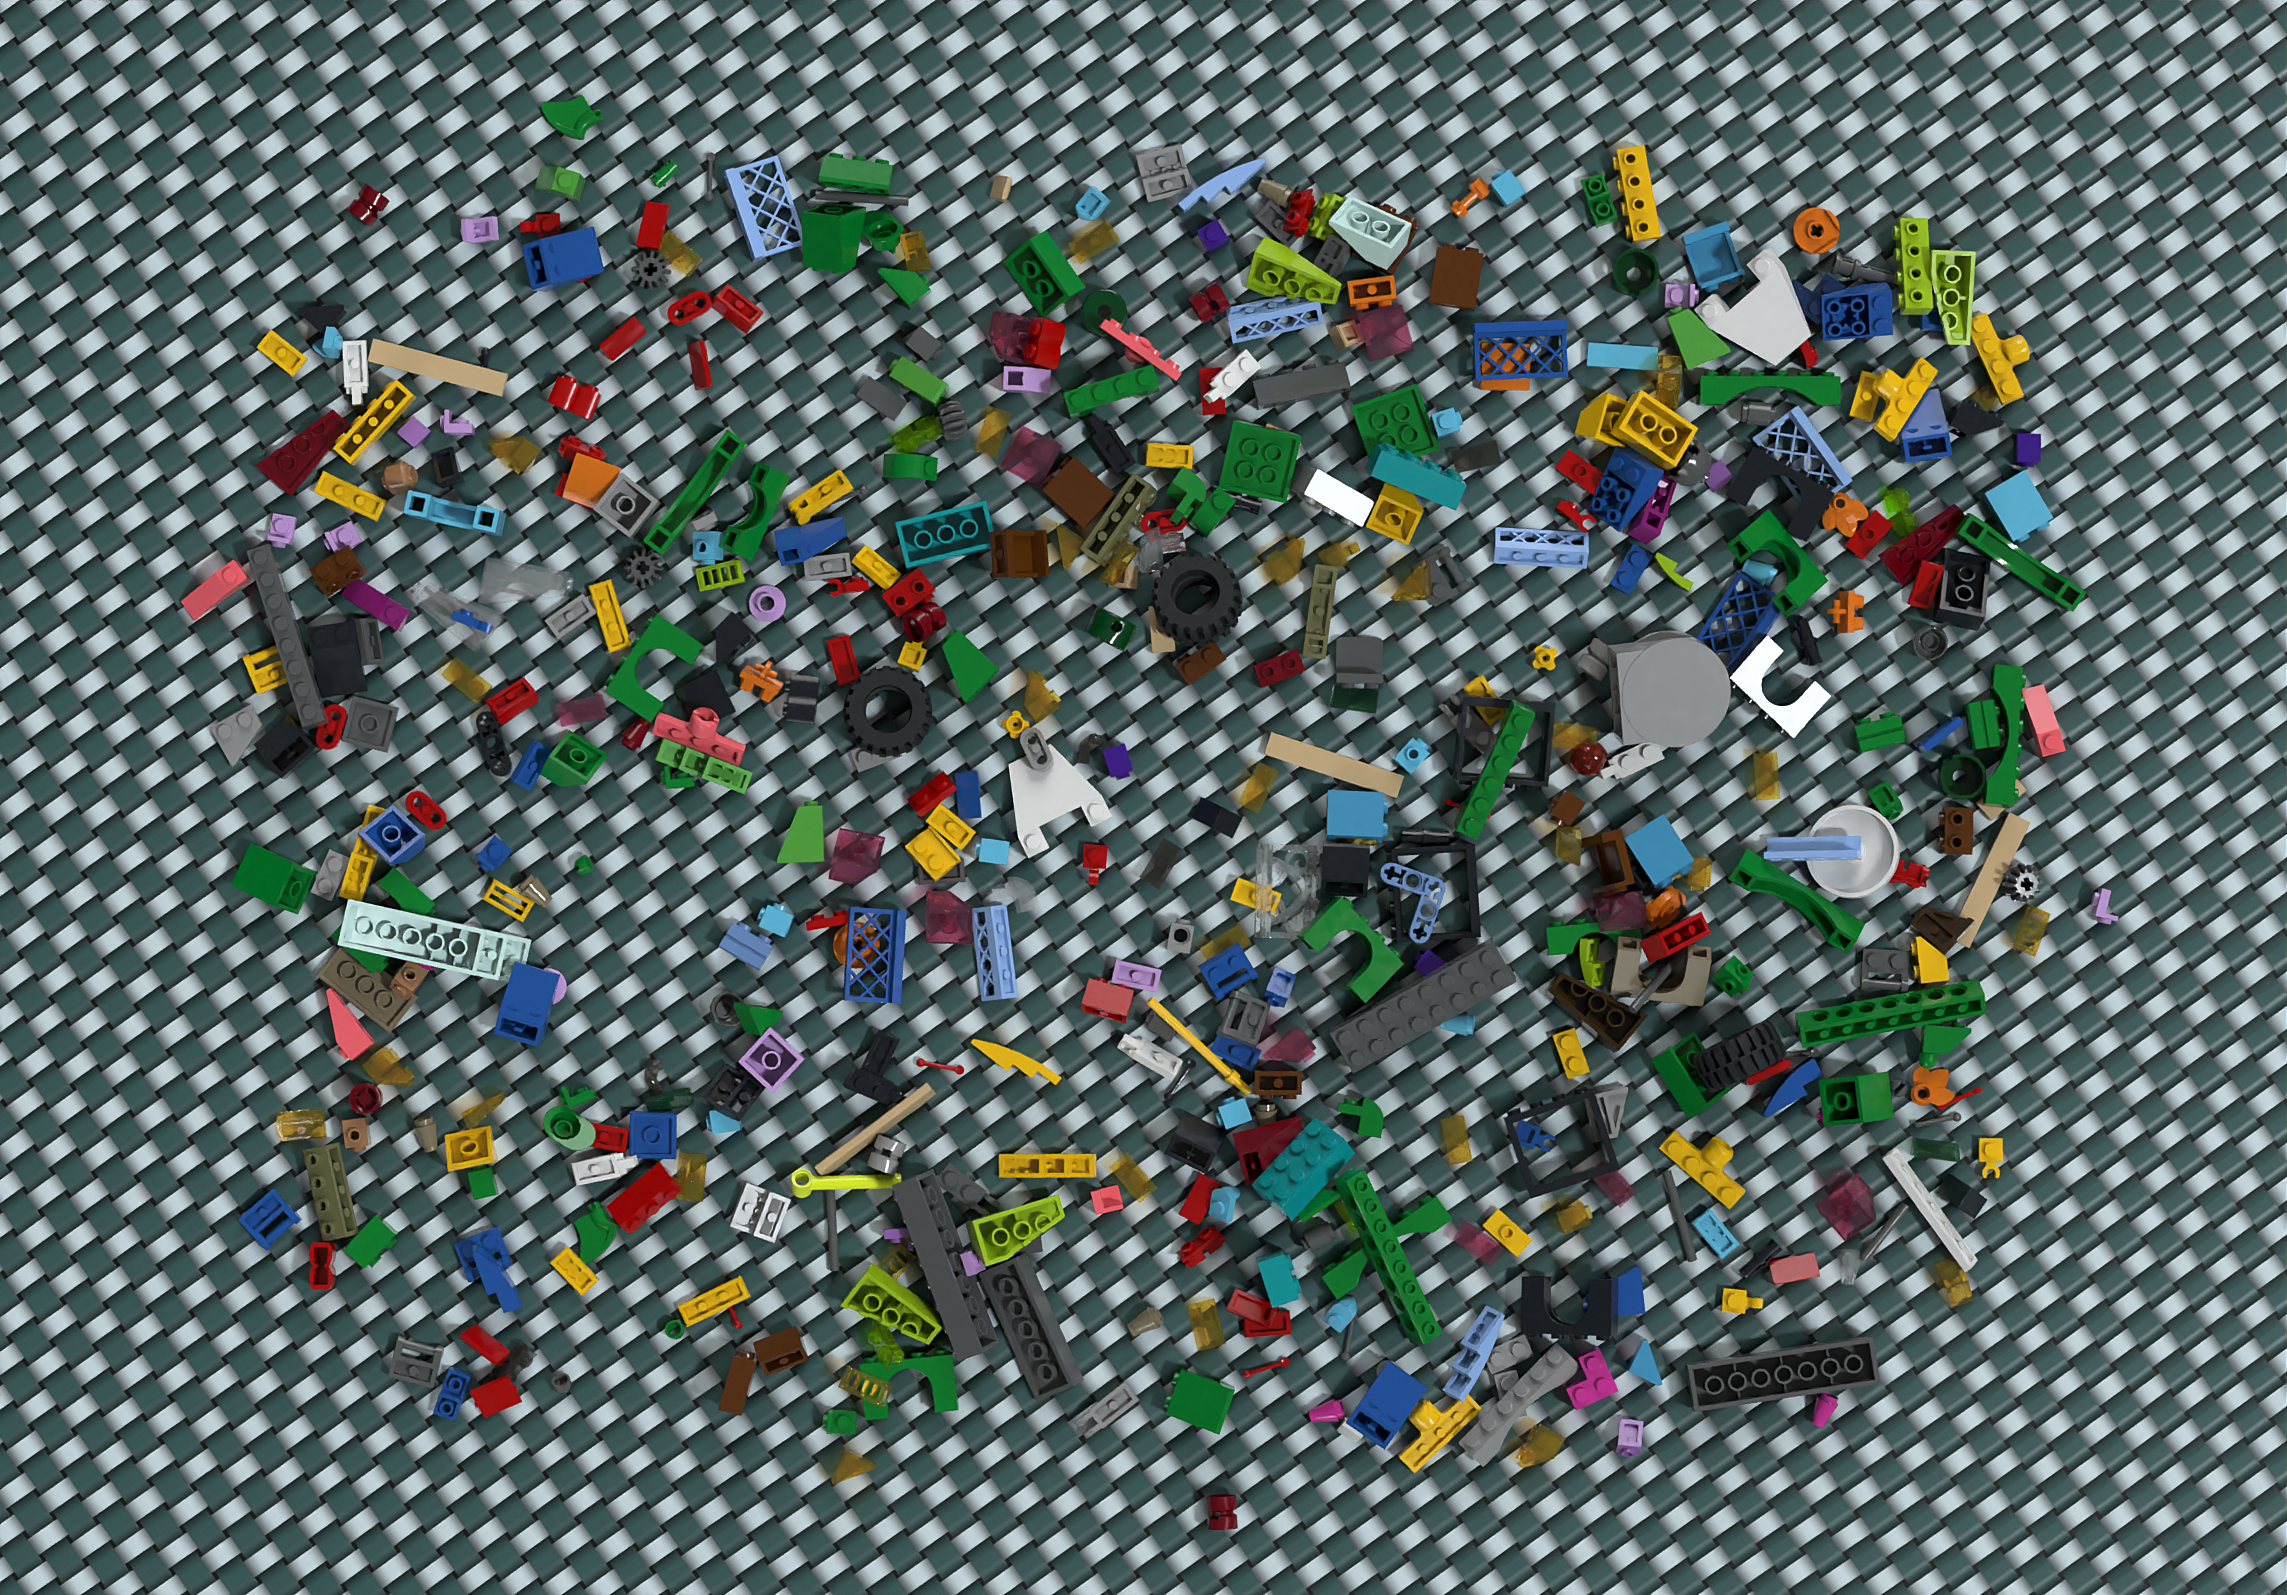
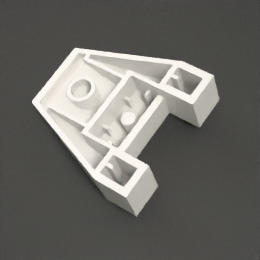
M1764 249L1747 264L1761 281L1756 288L1731 309L1719 294H1713L1694 310L1710 329L1776 366L1812 335L1786 267L1771 249Z
M1051 744L1048 747L1054 762L1052 767L1046 772L1035 771L1027 756L1008 764L1017 834L1028 858L1050 848L1040 826L1079 807H1082L1091 827L1112 818L1102 795ZM1041 758L1038 763L1044 764L1046 759Z

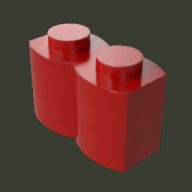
M1033 317L1028 326L1029 341L1023 350L1024 363L1044 369L1056 370L1061 355L1060 347L1065 336V324L1046 318Z
M566 374L563 378L558 376L547 402L592 421L602 397L598 393L599 388L587 383L585 387L576 384L577 379Z
M333 1241L313 1242L309 1250V1259L312 1265L309 1273V1283L312 1290H329L334 1287L336 1282V1270L333 1266L336 1259V1246Z

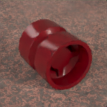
M365 183L358 193L359 199H354L346 210L369 227H372L378 218V211L383 212L390 201Z
M1216 281L1205 287L1204 293L1197 292L1188 298L1193 310L1203 324L1213 319L1216 312L1221 314L1231 308L1228 299Z
M928 602L919 607L918 610L906 615L903 618L902 626L908 638L913 642L919 643L942 630L946 626L947 620L944 611L938 604Z
M372 1083L355 1086L349 1095L351 1108L360 1114L375 1112L381 1107L383 1102L381 1089Z
M1217 1494L1206 1496L1207 1510L1211 1512L1207 1516L1208 1530L1237 1529V1514L1234 1513V1510L1237 1509L1236 1495Z

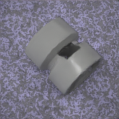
M1594 638L1587 647L1588 654H1583L1576 663V666L1601 682L1608 672L1606 668L1609 665L1608 649L1605 643Z
M878 1134L874 1144L876 1151L870 1154L867 1165L882 1172L895 1175L899 1166L897 1159L902 1157L906 1144ZM884 1148L892 1151L891 1157L882 1154Z

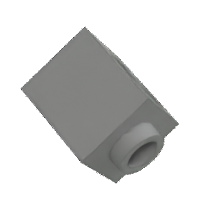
M1177 918L1176 923L1171 922L1166 950L1190 954L1194 926L1190 925L1189 920ZM1177 929H1184L1187 932L1188 937L1185 942L1179 943L1174 939V933Z

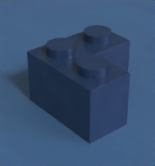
M1827 273L1823 275L1813 291L1794 279L1791 281L1805 319L1814 327H1817L1822 321L1821 295L1840 291L1845 287V285Z

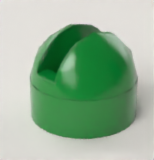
M583 855L575 860L574 868L579 867V870L576 871L578 874L586 875L594 871L592 862L587 855Z
M1919 1052V1064L1923 1068L1931 1069L1936 1065L1938 1054Z
M671 1320L665 1326V1333L671 1339H679L684 1334V1326L677 1320ZM679 1327L681 1328L680 1331L671 1335V1331H674Z

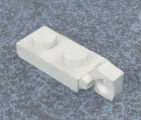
M343 341L344 388L346 389V394H352V405L363 406V393H368L369 387L367 341Z
M1247 349L1243 350L1211 379L1210 385L1212 389L1203 397L1208 403L1214 402L1219 397L1222 400L1229 397L1261 366Z
M1652 742L1642 743L1612 757V759L1608 760L1610 766L1600 770L1599 773L1602 779L1614 775L1617 780L1665 758L1657 744Z
M1126 1033L1117 1047L1129 1057H1132V1059L1171 1081L1183 1063L1178 1057L1145 1038H1142V1040L1134 1039Z
M623 1152L571 1163L576 1186L621 1177L623 1174L628 1173L627 1168L635 1167L639 1164L637 1155L624 1157Z

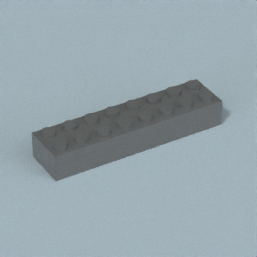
M1492 937L1330 1028V1035L1351 1071L1355 1073L1514 984L1516 976Z
M934 1169L892 1185L893 1198L900 1207L901 1219L908 1228L909 1240L916 1249L918 1264L924 1270L926 1285L931 1290L935 1299L934 1306L941 1315L943 1330L949 1336L953 1355L957 1357L959 1362L997 1346L1000 1343L974 1275L968 1277L966 1275L960 1256L965 1251Z
M1870 1335L1685 1363L1691 1406L1694 1412L1880 1384L1874 1339Z

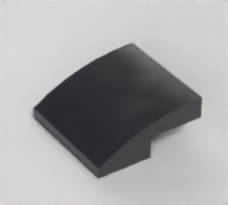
M713 670L675 690L689 721L693 711L700 707L714 710L719 720L737 712L717 670Z
M726 1063L702 1093L699 1100L726 1117L740 1122L766 1087L747 1073L744 1076Z

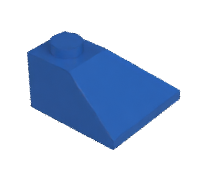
M391 805L358 832V835L389 865L408 862L425 848V834L394 805Z

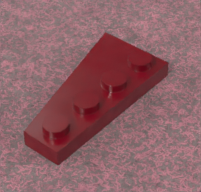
M331 410L310 425L308 429L296 435L291 441L278 448L255 466L292 496L336 445L335 441L338 437L347 432L351 424L336 411Z
M1953 504L1880 553L1878 557L1896 581L1903 586L1917 573L1921 559L1929 561L1956 535L1954 531L1965 517V514L1957 505Z

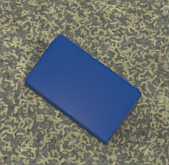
M978 771L955 773L958 817L960 819L982 818Z

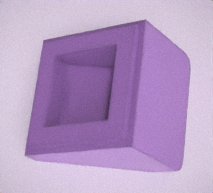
M413 416L398 430L397 434L417 449L431 431Z
M1720 459L1711 465L1709 470L1710 476L1705 482L1712 492H1715L1732 480L1733 476Z

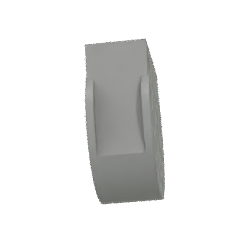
M1669 630L1648 634L1633 643L1607 645L1614 737L1622 745L1652 742L1665 747L1688 746L1706 738L1723 720L1731 695L1728 672L1720 658L1697 638L1683 632Z

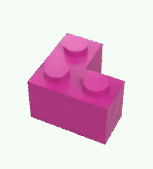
M1598 1347L1576 1356L1585 1378L1564 1387L1575 1410L1618 1392L1617 1386Z

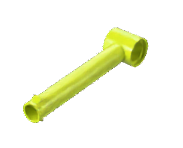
M798 1169L792 1174L791 1191L796 1197L805 1198L811 1194L812 1190L892 1188V1185L902 1180L901 1174L897 1173L895 1175L812 1176L810 1171ZM799 1181H804V1182H806L807 1184H806V1185H798L797 1182H799Z

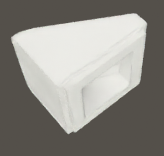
M1345 1417L1337 1431L1352 1442L1357 1443L1363 1437V1434L1346 1423L1348 1417Z

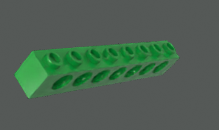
M1979 979L1804 1011L1795 1013L1796 1030L1801 1046L1805 1048L1986 1014L1985 994Z
M1351 1168L1333 1181L1410 1343L1425 1345L1442 1334L1366 1171Z

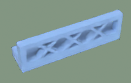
M1282 295L1233 306L1226 310L1233 344L1324 324L1320 302H1312L1307 298L1301 297L1287 299V296ZM1316 310L1317 317L1307 319L1303 317L1308 311ZM1285 316L1294 317L1291 323L1284 324L1280 322ZM1263 321H1269L1272 323L1268 328L1261 329L1258 327V325ZM1246 326L1249 328L1246 333L1236 335V327Z
M1495 527L1493 563L1587 569L1589 554L1588 532ZM1500 536H1510L1513 540L1500 541ZM1526 537L1534 538L1536 541L1527 542L1524 539ZM1557 539L1559 543L1551 544L1547 540ZM1583 540V545H1574L1571 541Z
M1861 836L1767 838V852H1764V859L1768 862L1862 860Z
M1006 904L970 909L981 1000L989 1001L1018 997ZM979 912L985 913L986 922L984 925L980 923ZM984 936L988 939L987 948L983 946L982 939ZM987 959L991 962L990 971L985 966ZM990 982L994 985L995 995L989 996L988 990Z

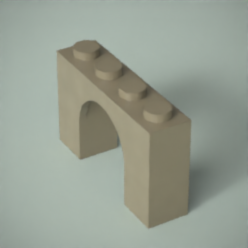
M1618 936L1610 979V995L1620 998H1637L1651 982L1652 978L1642 973L1639 968L1641 945L1639 942L1641 939ZM1688 945L1684 967L1681 972L1673 978L1664 980L1648 1000L1686 1004L1688 1006H1703L1711 966V947Z

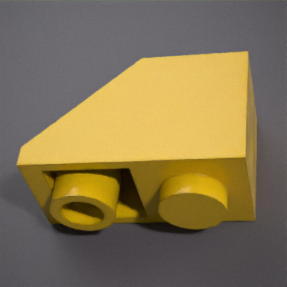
M1921 936L1913 937V942H1910L1911 956H1915L1916 965H1913L1914 979H1918V983L1921 984L1948 981L1947 957Z

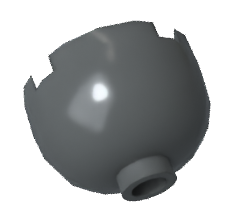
M1695 439L1692 440L1694 444L1688 445L1677 466L1672 468L1671 471H1666V475L1681 486L1689 487L1699 482L1704 483L1710 476V453L1705 446Z

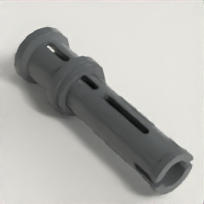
M1840 254L1835 255L1831 274L1846 275L1852 280L1861 278L1876 283L1887 282L1889 286L1899 289V285L1895 284L1894 272L1861 264L1859 259L1853 261L1842 258Z

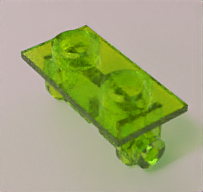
M928 415L915 422L914 424L918 429L913 432L911 426L896 432L897 435L893 436V439L901 454L913 452L918 446L934 441L939 435L943 434L934 415L931 417Z
M1903 487L1896 488V494L1894 490L1885 492L1886 497H1884L1888 513L1897 511L1898 515L1890 517V520L1893 524L1894 533H1897L1898 537L1913 532L1917 526L1916 518L1909 509L1910 497Z
M873 1320L867 1338L875 1349L879 1360L882 1361L886 1370H889L891 1362H903L904 1352L898 1343H894L895 1338L889 1327L882 1324L878 1325Z

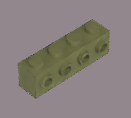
M1133 473L1080 547V550L1103 567L1107 563L1110 564L1116 556L1118 547L1128 540L1130 530L1142 520V513L1147 506L1150 507L1155 502L1158 491L1150 483Z
M339 1142L303 1150L304 1162L308 1171L309 1185L313 1194L314 1208L317 1213L319 1231L323 1242L358 1234Z

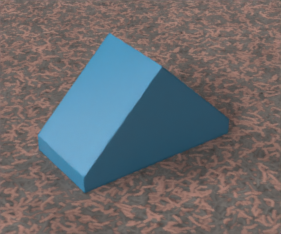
M1646 1338L1642 1339L1627 1370L1657 1386L1662 1385L1648 1340Z

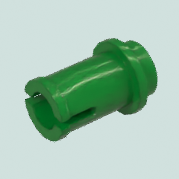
M669 159L656 173H652L653 176L650 180L660 189L662 186L665 187V183L680 169Z

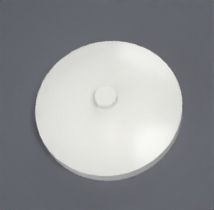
M1846 805L1835 808L1824 814L1809 833L1808 837L1861 836L1862 860L1807 861L1809 871L1815 881L1833 895L1850 899L1872 895L1890 881L1897 869L1900 858V845L1897 834L1889 821L1871 808L1860 805Z

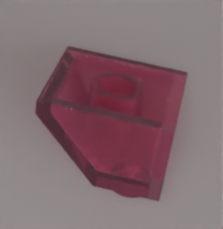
M1402 304L1358 314L1357 319L1369 362L1414 350Z
M993 311L988 334L1000 359L1026 367H1036L1024 363L1023 355L1024 347L1029 341L1028 326L1032 319L1014 313Z
M1021 426L1000 467L1041 489L1063 446L1040 433Z
M840 828L831 859L829 880L852 884L877 873L885 837Z
M927 891L925 908L926 943L973 944L972 907L951 891Z
M1642 891L1593 897L1600 932L1646 927V906Z
M1298 1026L1266 1051L1263 1056L1267 1060L1297 1063L1303 1060L1306 1063L1316 1055L1313 1052L1316 1046L1302 1028Z
M1857 1172L1841 1182L1815 1205L1844 1241L1876 1220L1872 1190Z

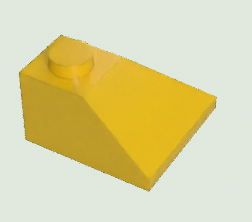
M1604 392L1581 411L1575 434L1611 447L1625 448L1626 444L1612 435L1610 431L1628 401Z
M1385 482L1366 527L1409 545L1424 510L1413 493Z

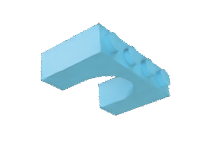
M408 490L403 512L413 518L496 536H502L506 513L499 509L480 505L476 507L460 504Z

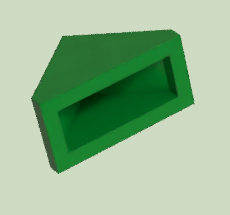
M734 1002L733 1006L744 1031L758 1036H762L783 1014L781 1010L738 1002Z

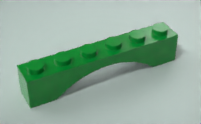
M1704 372V376L1698 378V406H1722L1740 393L1758 388H1777L1790 391L1803 397L1814 406H1839L1841 404V376H1835L1834 372H1821L1820 376H1811V372H1797V376H1788V372H1774V376H1765V372H1751V376H1741V372H1727V376H1718V372Z
M727 429L693 479L654 525L643 542L664 557L748 445Z
M1971 513L1965 515L1954 531L1955 534L2068 611L2074 612L2087 593L2024 552Z
M1994 665L1991 668L1990 692L1999 704L2003 715L2005 745L1998 766L1985 782L1982 806L2012 808L2014 803L2018 802L2019 789H2015V783L2020 777V766H2017V756L2020 757L2022 751V743L2018 742V736L2023 731V720L2020 719V710L2023 711L2025 705V697L2021 696L2022 687L2025 688L2026 674H2023V667Z
M1514 699L1511 700L1486 764L1454 821L1456 831L1478 839L1536 716L1533 707Z
M1748 848L1736 862L1728 878L1746 891L1769 894L1793 905L1816 925L1826 942L1845 954L1856 943L1865 926L1864 922Z
M1427 1195L1418 1202L1420 1205L1413 1211L1411 1208L1407 1209L1399 1215L1401 1220L1395 1224L1390 1222L1396 1237L1417 1232L1434 1233L1451 1221L1452 1218L1436 1195L1432 1198L1430 1195ZM1361 1242L1362 1247L1354 1251L1352 1248L1341 1256L1343 1260L1338 1264L1332 1262L1322 1269L1324 1274L1321 1277L1337 1300L1357 1287L1360 1274L1370 1259L1363 1242Z

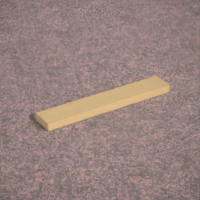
M374 338L368 357L369 362L503 397L509 375Z
M1273 732L1270 734L1264 755L1376 792H1384L1385 795L1397 798L1404 778L1403 775Z
M2008 812L1958 917L1966 919L1968 917L1975 920V924L1957 943L1970 948L2004 878L2003 874L2007 872L2031 822Z
M925 1083L818 1163L815 1167L821 1176H828L876 1140L878 1134H884L936 1095L933 1088L928 1083Z

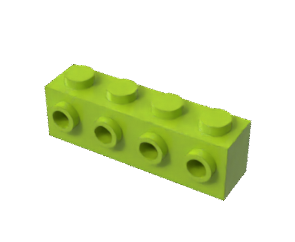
M1900 218L1892 228V238L1896 240L1893 259L1894 262H1897L1898 269L1895 272V284L1899 285L1896 305L1900 307V315H1928L1933 309L1932 282L1929 274L1928 218Z

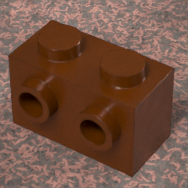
M349 545L309 569L318 587L327 597L367 573L358 555Z
M1211 641L1206 642L1207 646L1200 647V645H1197L1196 649L1198 651L1192 655H1189L1187 652L1176 660L1178 664L1175 668L1187 686H1190L1227 660L1216 643L1213 644Z
M1565 790L1560 796L1556 795L1547 806L1550 809L1547 814L1551 816L1550 821L1558 827H1569L1586 803L1568 790Z
M1943 807L1942 812H1939L1938 825L1942 826V835H1938L1937 846L1938 849H1941V854L1972 855L1974 808Z
M1254 1071V1094L1259 1095V1099H1273V1095H1283V1099H1297V1095H1302V1071Z
M797 1326L753 1342L758 1362L765 1376L809 1360L804 1340Z

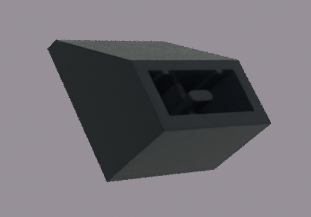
M1967 399L1966 402L1961 401L1955 406L1947 422V427L1950 433L1966 440L1996 430L2003 426L2005 421L2000 419V414L1992 410L1985 412L1979 409L1980 405Z
M733 611L716 627V661L721 666L725 664L731 665L737 659L738 655L736 653L741 647L746 649L755 640L752 637L755 632Z
M290 714L286 715L254 744L264 760L281 779L288 778L320 749Z
M1323 843L1320 895L1367 898L1370 845Z
M1184 1111L1164 1154L1207 1174L1227 1131Z

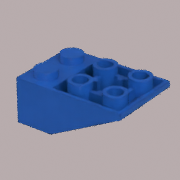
M594 227L542 238L522 245L532 291L547 292L605 272Z
M1887 282L1863 284L1821 295L1823 341L1893 335L1892 290Z
M1939 389L1925 391L1898 433L1902 465L1952 456L1949 431Z
M1615 448L1587 509L1616 531L1621 532L1653 495L1664 471L1634 449Z
M515 961L498 1013L494 1034L539 1047L545 1038L560 974Z
M1388 1361L1355 1407L1346 1423L1385 1450L1428 1387L1391 1361Z

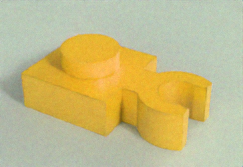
M929 638L919 643L912 641V644L905 641L897 665L919 673L927 653V649L922 648V646L927 644Z
M1978 1138V1161L1985 1162V1166L1981 1169L1982 1178H1987L1986 1173L1989 1169L1994 1170V1178H1999L2000 1170L1996 1166V1162H2003V1138Z

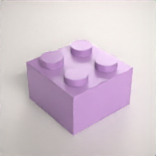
M770 1027L738 1062L771 1093H774L806 1058L773 1027Z

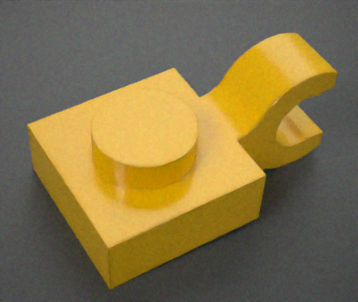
M1723 1288L1721 1312L1745 1314L1746 1307L1762 1309V1298L1747 1297V1290Z

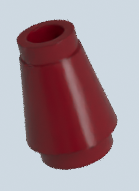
M640 716L638 720L621 734L622 738L619 742L635 752L637 748L640 749L651 723Z

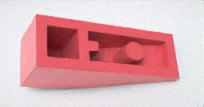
M233 559L191 592L181 603L195 621L250 582L251 578L241 564Z
M2044 684L2021 690L2022 697H2025L2024 706L2038 757L2066 751Z
M329 988L326 993L336 1042L340 1046L337 1050L344 1059L355 1060L376 1042L333 988Z

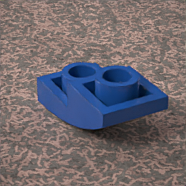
M450 1366L433 1414L452 1421L456 1420L472 1377L471 1373Z

